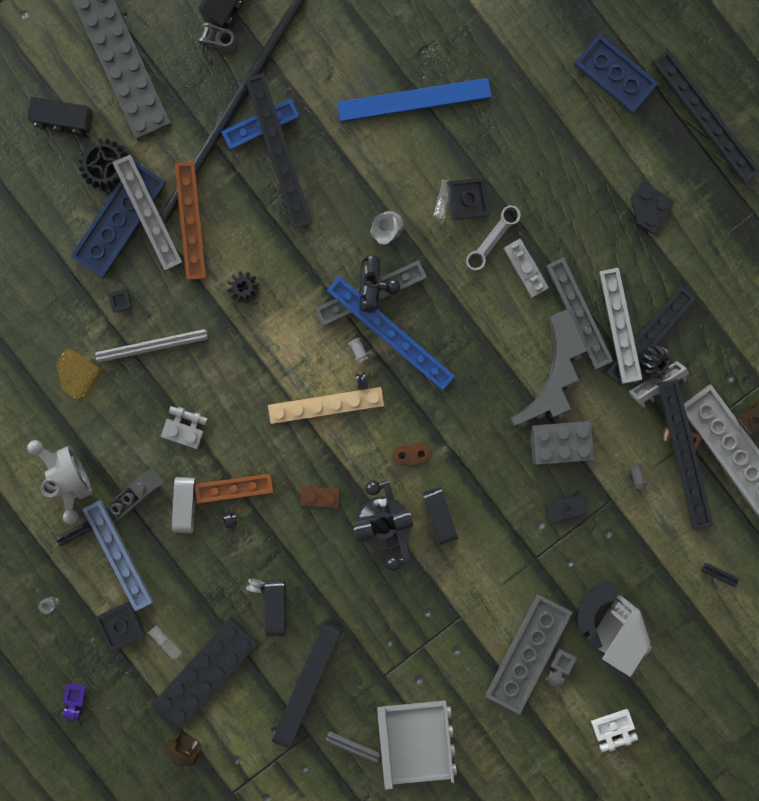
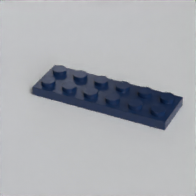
M134 161L154 203L167 182ZM121 182L118 183V187L114 189L70 256L102 278H105L141 223Z

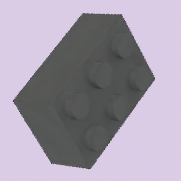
M591 421L530 425L533 464L594 460Z

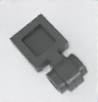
M558 648L550 664L555 670H549L545 677L548 684L560 687L564 681L562 673L569 675L577 657Z

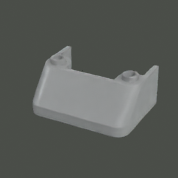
M618 595L616 596L617 599L612 601L596 627L603 646L598 649L605 653L602 658L604 661L631 677L643 656H647L650 652V639L641 611L627 599Z

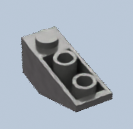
M151 468L134 480L109 502L106 507L119 520L165 482Z

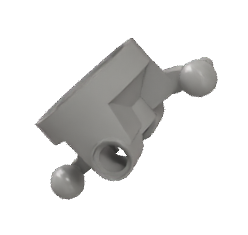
M33 440L27 445L28 452L31 455H38L48 468L45 471L46 478L41 485V493L46 497L62 495L65 508L62 517L63 521L66 524L76 523L78 513L73 509L74 499L77 497L83 499L92 495L89 479L78 456L70 446L51 453L43 448V444L40 441ZM46 485H47L49 488H52V489H54V490H53V491L48 490V489L46 488Z

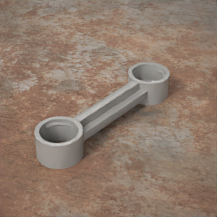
M510 205L502 210L500 221L477 251H473L467 256L466 266L469 270L477 272L484 267L485 258L509 226H514L519 221L521 214L517 207ZM507 210L515 211L517 214L516 221L512 223L507 222L504 218V212ZM472 255H479L481 257L482 265L480 267L473 268L469 265L468 260Z

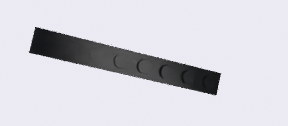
M669 49L654 59L651 64L741 182L745 184L759 173L758 166Z
M264 73L245 78L293 227L297 229L312 224Z
M675 378L657 383L692 528L696 531L714 526L679 381Z

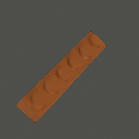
M194 162L175 163L186 279L206 278Z

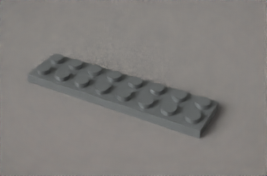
M72 0L136 140L172 125L115 0Z

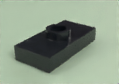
M583 494L545 504L550 523L588 513Z

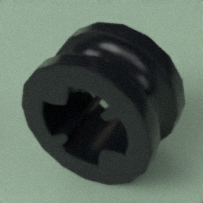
M365 372L361 375L356 373L359 390H362L363 387L367 389L368 383Z

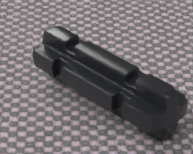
M86 521L81 526L79 525L58 536L56 541L59 546H63L93 529L89 521Z
M704 563L701 569L703 573L732 587H736L739 582V578L708 563Z

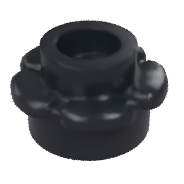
M230 511L222 514L226 529H234V525L237 524L235 514H231Z

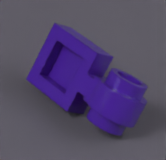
M72 683L66 684L63 704L69 705V707L65 706L63 711V718H66V721L74 722L79 720L81 709L78 706L82 707L84 705L87 686Z

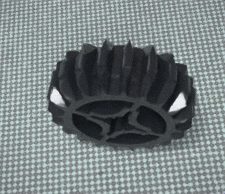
M107 138L104 142L102 139H98V144L91 141L92 147L85 146L87 152H80V155L84 157V159L78 160L82 164V166L78 167L83 172L81 177L86 179L85 182L88 185L92 184L94 189L99 187V190L104 191L106 187L108 191H111L112 185L116 188L118 187V182L122 183L117 171L112 176V171L115 169L112 162L129 154L127 151H123L124 147L122 145L118 146L115 140L111 143ZM106 151L116 153L118 159L108 158ZM98 154V158L92 162L93 158ZM106 161L108 165H106V168H103L102 164ZM92 171H101L104 179L95 178Z

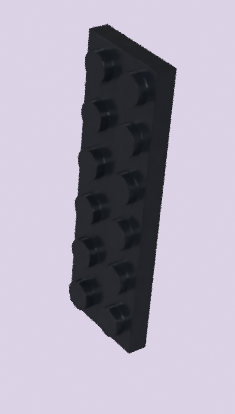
M230 617L152 704L181 729L259 642Z

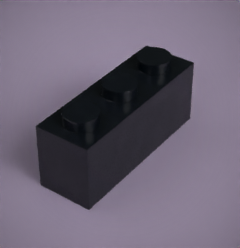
M31 97L27 120L36 128L45 129V126L52 127L54 131L64 132V130H70L73 134L83 135V133H90L93 111L85 105Z

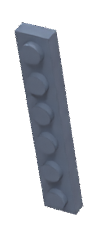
M102 500L82 509L134 611L153 603L154 601Z

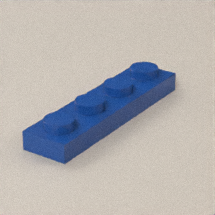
M291 99L274 106L281 126L299 118ZM257 115L222 131L230 150L263 135Z

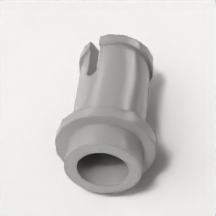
M356 338L348 343L356 356L355 361L358 360L359 363H362L369 359V352L366 353L360 338Z

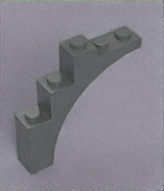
M568 309L547 318L552 330L554 343L553 364L550 375L543 390L536 399L522 412L509 418L513 426L518 425V427L527 425L529 419L533 417L536 420L546 416L547 411L550 417L556 416L558 419L567 415L566 411L571 409L562 391V387L566 390L575 386L574 382L579 379L570 358L572 361L583 357L582 353L587 350Z

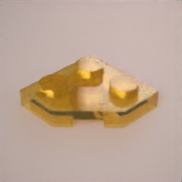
M69 347L65 349L56 363L61 389L77 400L82 398L101 369Z

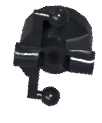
M371 480L365 486L366 492L374 496L381 489H384L386 496L374 497L361 507L357 520L353 525L357 542H365L369 547L378 550H390L400 545L403 557L399 558L393 555L386 560L387 568L391 571H396L402 564L411 562L406 543L411 527L414 526L410 510H406L403 504L394 499L389 480L380 483ZM389 516H393L395 528H392L387 533H380L378 531L375 533L373 531L372 521L376 522L381 517L389 518Z

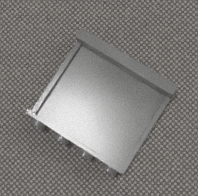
M446 700L378 707L385 789H393L392 784L451 779V783H454V776H457L456 763L452 764L455 748L454 744H450V738L453 737L452 725L449 726L448 719L452 717L451 707H447Z

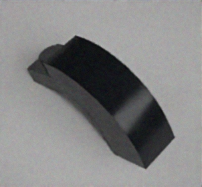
M608 579L589 588L582 596L577 608L576 619L579 632L581 634L588 632L585 635L589 646L593 645L595 649L603 647L594 624L595 614L602 605L617 599L611 581Z

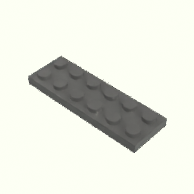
M537 593L485 697L520 715L573 612Z

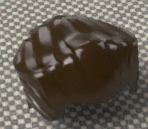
M177 733L165 750L176 765L194 766L202 746L195 738L185 733Z

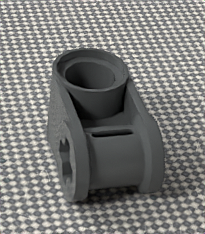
M205 22L203 24L204 30L201 38L198 39L199 44L226 53L233 52L236 49L237 41L230 30L217 27L211 23ZM226 38H231L228 44H223Z

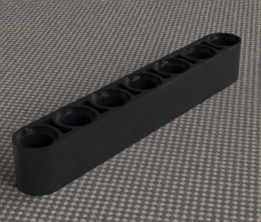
M323 621L271 742L287 749L290 748L340 634L341 627L328 621Z

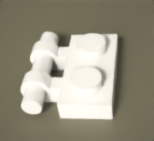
M628 709L591 721L597 740H606V743L599 745L601 752L608 750L611 752L616 747L622 745L629 746L632 745L631 742L638 740L636 733L628 734V731L635 729ZM622 734L621 738L612 740L611 738L613 736Z

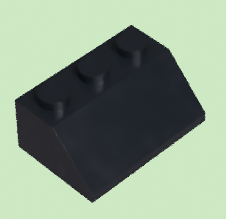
M203 0L199 10L206 23L227 29L231 28L236 11L239 12L241 10L243 0Z

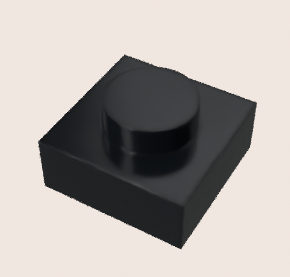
M128 289L108 294L113 313L133 308Z

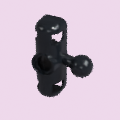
M367 255L361 262L359 309L362 312L375 313L379 306V290H387L390 294H396L401 286L396 279L381 282L379 257ZM368 261V265L363 267V262ZM367 281H371L374 285H369ZM366 295V301L361 303L362 296Z

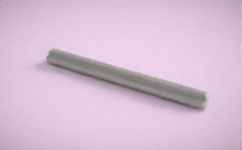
M203 329L99 351L95 353L97 362H104L208 339V332Z

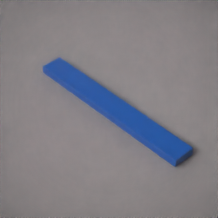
M484 78L339 101L337 104L340 122L491 99L489 79Z
M340 276L327 289L333 297L441 390H444L454 379L455 376L378 309L375 313L360 311V293ZM363 296L361 299V303L366 301V299Z

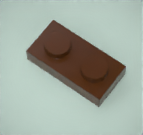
M302 485L300 505L338 508L340 489Z

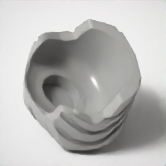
M384 212L374 218L370 233L378 243L389 244L401 235L404 227L403 220L395 212Z

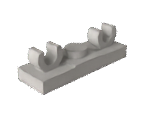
M521 239L503 248L531 298L549 288Z
M676 361L668 366L669 369L665 371V375H660L659 378L651 377L630 390L629 393L644 408L646 407L645 401L649 399L651 402H654L653 396L659 394L657 383L675 378L686 382V375L689 374L687 368Z

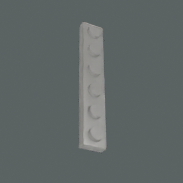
M131 155L112 162L164 270L182 263Z
M619 268L600 271L599 275L622 384L642 381Z

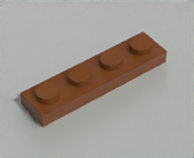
M271 473L194 484L197 503L274 492Z

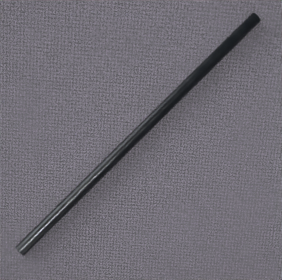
M305 0L292 1L245 78L260 73ZM245 79L193 161L195 175L200 170L221 136L222 131H224L249 91ZM177 188L160 214L161 219L166 223L179 203Z

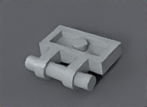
M171 406L169 413L175 415V420L166 419L161 437L198 449L204 431L197 427L198 424L206 425L208 418L202 417L197 412L194 414L185 411V408L182 407L176 408ZM182 418L192 421L191 426L181 423Z

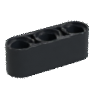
M441 487L423 492L440 545L457 540L458 536Z
M266 580L265 635L285 636V580Z

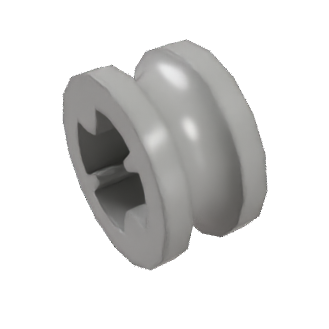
M257 579L248 580L250 584L246 587L247 590L263 593L262 586H265V582Z

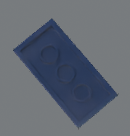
M601 34L595 38L574 64L577 69L631 114L634 113L658 84L655 79Z

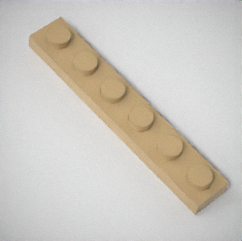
M378 387L268 405L270 422L273 424L384 406L382 389Z

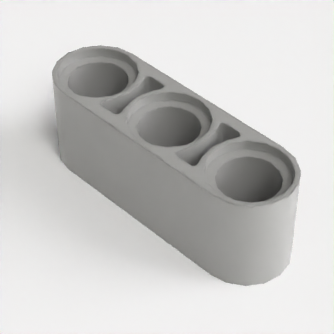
M175 478L172 513L173 533H193L196 497L194 484H196V478Z

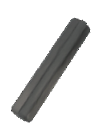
M333 732L327 734L326 743L373 763L378 762L379 752Z

